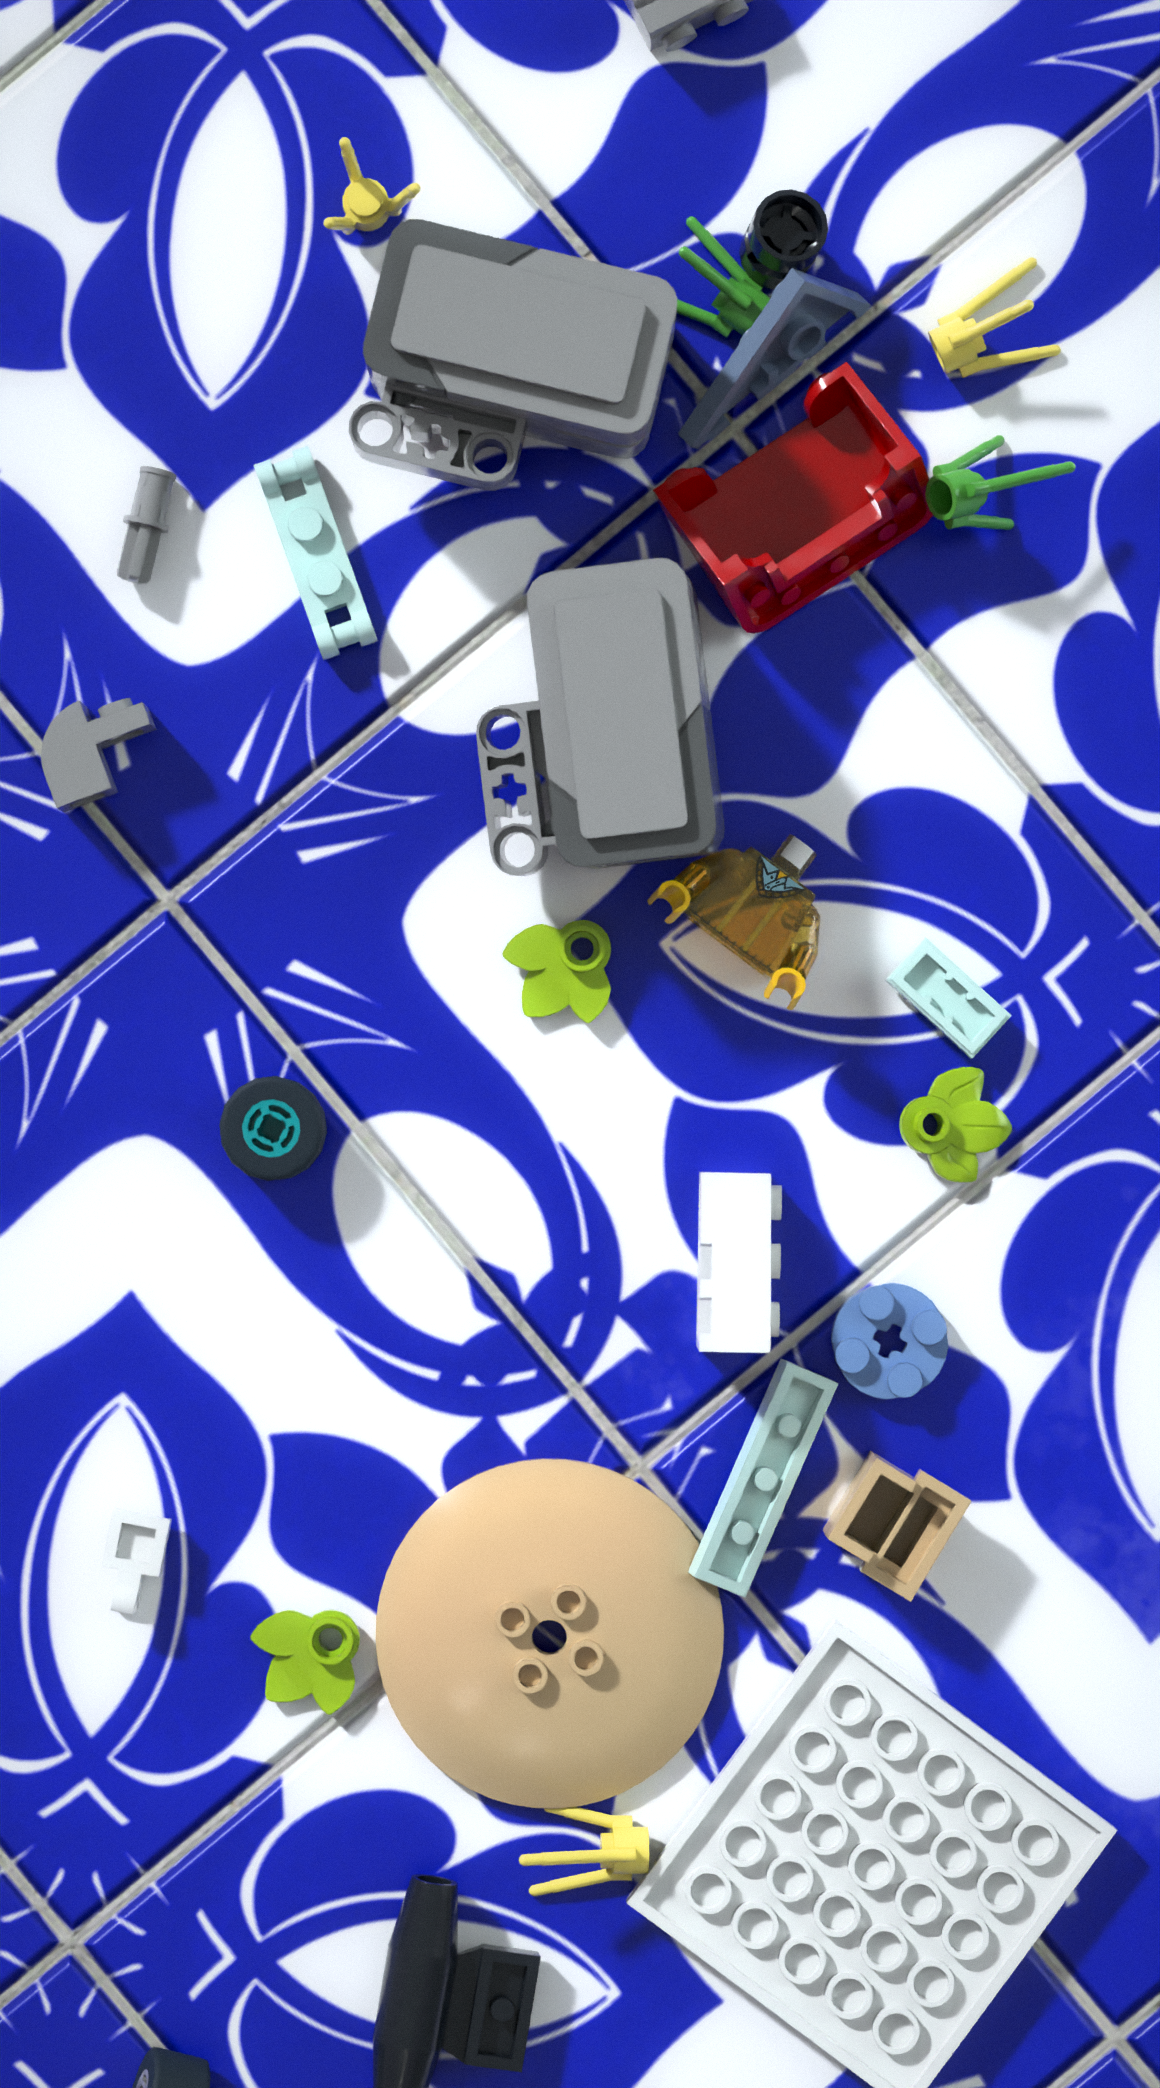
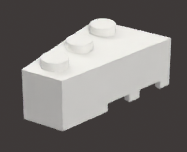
M699 1172L696 1346L699 1352L771 1353V1337H779L780 1304L779 1302H771V1278L780 1279L781 1245L771 1244V1220H781L782 1186L771 1185L770 1173Z

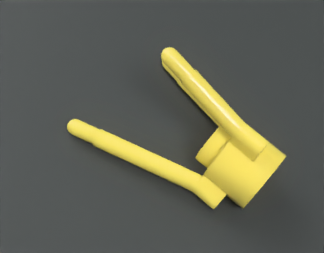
M343 137L340 139L339 145L351 183L345 189L342 197L345 217H328L324 220V226L331 230H342L346 235L352 234L355 229L374 231L387 221L388 216H399L402 213V208L417 196L421 187L418 183H411L393 199L388 198L385 188L378 181L363 178L351 141L347 137Z
M1028 258L958 310L937 319L939 327L928 331V336L945 374L958 369L961 377L965 378L980 370L1030 362L1060 354V346L1054 344L984 357L977 356L978 353L987 350L982 335L1031 311L1034 308L1032 300H1025L978 323L975 322L974 318L966 320L1037 266L1036 258Z
M580 1807L544 1808L548 1813L610 1828L611 1833L600 1834V1850L541 1852L523 1854L519 1857V1863L522 1866L600 1863L601 1868H605L532 1885L529 1888L531 1896L557 1893L608 1881H632V1874H648L649 1871L648 1827H633L632 1815H609Z

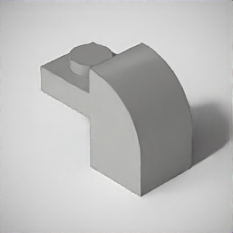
M125 698L109 703L98 709L100 718L91 720L87 706L79 700L64 708L53 719L43 739L41 762L57 809L67 812L118 793L102 749L156 730L149 708L143 702L133 705L131 698Z

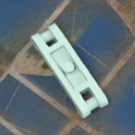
M305 446L292 451L294 456L292 458L272 464L269 459L255 464L254 468L323 660L340 655L338 650L359 641L363 647L377 642L378 639L309 446ZM302 479L307 494L285 501L280 486ZM347 606L352 620L330 627L325 613Z

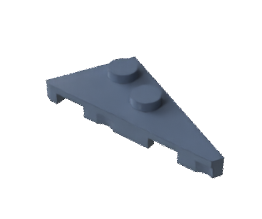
M791 268L784 280L776 286L771 299L751 328L743 334L738 347L687 419L678 435L690 447L699 449L703 443L715 438L730 425L728 419L724 416L726 412L749 393H752L758 400L762 399L791 375L802 361L814 356L827 345L824 337L826 330L849 311L857 319L860 318L871 305L855 291Z

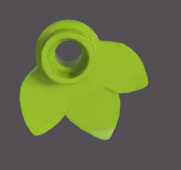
M576 920L566 924L561 930L544 924H536L514 936L503 950L502 956L508 962L528 971L522 990V1009L527 1017L550 1016L570 1005L573 1012L581 1020L590 1023L603 1011L608 1003L611 987L604 968L610 959L611 943L607 933L598 924L588 920ZM579 938L588 939L593 944V954L587 960H578L571 954V946Z
M960 1067L947 1070L934 1079L928 1095L910 1101L900 1116L899 1129L907 1146L918 1153L926 1154L935 1173L951 1182L976 1181L978 1175L976 1153L988 1152L999 1147L1012 1132V1125L1002 1110L989 1102L980 1101L984 1084V1072L974 1067ZM928 1114L934 1116L937 1121V1130L932 1136L928 1135L923 1128V1120Z
M330 1609L318 1612L310 1617L295 1610H285L266 1618L252 1632L250 1639L262 1650L275 1655L266 1677L265 1695L267 1700L271 1702H292L313 1694L320 1708L326 1714L331 1715L350 1698L355 1685V1675L351 1660L356 1655L360 1645V1632L357 1624L348 1614ZM327 1628L338 1630L342 1636V1644L334 1649L325 1647L321 1642V1632Z

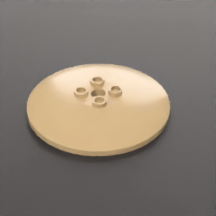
M555 1458L521 1460L486 1470L456 1485L437 1499L407 1532L387 1570L379 1596L375 1640L378 1666L386 1695L402 1728L415 1746L447 1776L472 1791L511 1805L548 1809L578 1807L603 1801L642 1783L670 1761L692 1736L708 1708L720 1673L723 1655L724 1623L718 1588L688 1573L700 1545L697 1539L675 1511L651 1490L623 1474L589 1462ZM552 1620L564 1627L567 1639L561 1649L555 1652H544L536 1647L533 1642L532 1633L539 1623Z

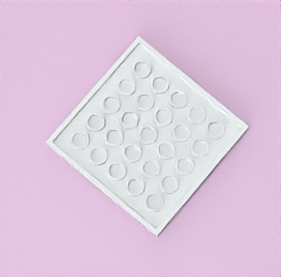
M834 1618L649 1867L648 1874H644L629 1894L626 1902L872 2087L928 2088L1115 1835L1117 1829Z

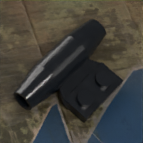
M427 1874L411 1876L388 1943L373 2033V2088H429L442 2048L463 2062L464 2065L522 2072L541 1956L538 1951L482 1943L479 1946L458 1952V1883L454 1880Z

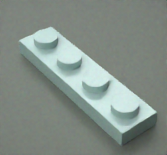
M782 1358L780 1359L688 1573L705 1582L746 1597L838 1383Z

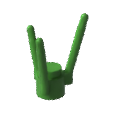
M688 217L686 220L687 226L732 277L728 280L688 247H681L679 249L680 257L721 290L711 304L720 313L716 315L678 299L677 313L711 326L726 338L733 329L743 336L751 328L771 298L761 291L763 287L748 277L744 269L695 217Z
M997 435L950 463L934 466V476L930 478L926 486V502L934 517L944 520L945 527L949 530L963 526L1011 530L1014 527L1012 519L974 514L985 504L988 493L1072 473L1076 469L1075 463L1069 461L1056 465L1052 464L984 480L979 473L965 468L989 455L1004 444V437Z

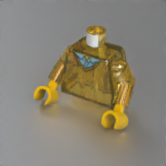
M789 834L770 860L753 847H749L744 853L729 847L718 851L719 853L694 860L675 878L662 883L647 900L649 905L653 904L656 899L662 898L672 906V913L664 920L667 924L673 923L682 914L730 952L770 980L764 990V997L766 999H769L775 988H781L786 990L791 996L787 1009L793 1010L805 991V980L818 955L821 922L818 910L812 905L816 895L798 882L817 856L805 843Z

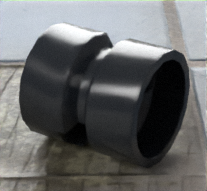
M793 189L776 191L764 198L757 207L742 237L739 249L741 265L749 278L762 287L774 290L784 280L791 268L808 274L825 244L828 233L827 217L820 204L807 193Z

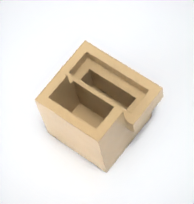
M870 1451L822 1530L827 1539L863 1560L859 1568L861 1572L911 1602L972 1501L921 1469L913 1477Z

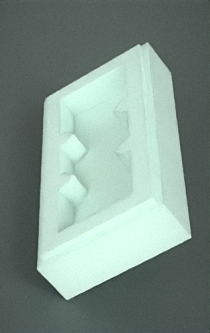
M926 937L885 980L970 1059L982 1049L1012 1016Z

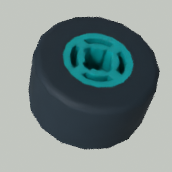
M278 1076L255 1078L239 1087L224 1105L219 1123L221 1144L230 1161L248 1176L266 1181L293 1178L310 1168L321 1154L327 1135L325 1112L316 1096L299 1082Z

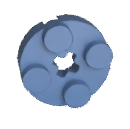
M889 1282L869 1286L849 1297L839 1309L831 1330V1343L835 1362L845 1379L859 1391L880 1399L906 1398L918 1393L919 1390L929 1385L939 1374L948 1351L946 1321L939 1313L933 1301L917 1289L900 1283ZM892 1324L898 1325L901 1328L899 1338L906 1342L904 1349L901 1352L893 1350L888 1357L879 1355L880 1344L873 1340L877 1329L887 1332Z

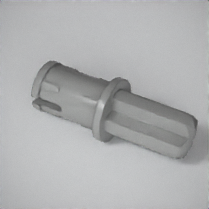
M141 466L131 513L123 517V522L128 525L116 572L117 576L125 581L147 584L151 579L161 533H168L169 526L164 524L173 482H175L177 475L164 469Z

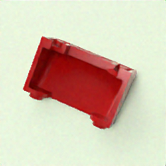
M847 362L832 372L818 376L810 384L804 400L806 420L715 480H712L703 468H681L674 471L666 478L664 483L653 489L660 507L729 611L747 633L755 634L773 627L917 532L933 516L926 502L925 492L929 477L922 456Z

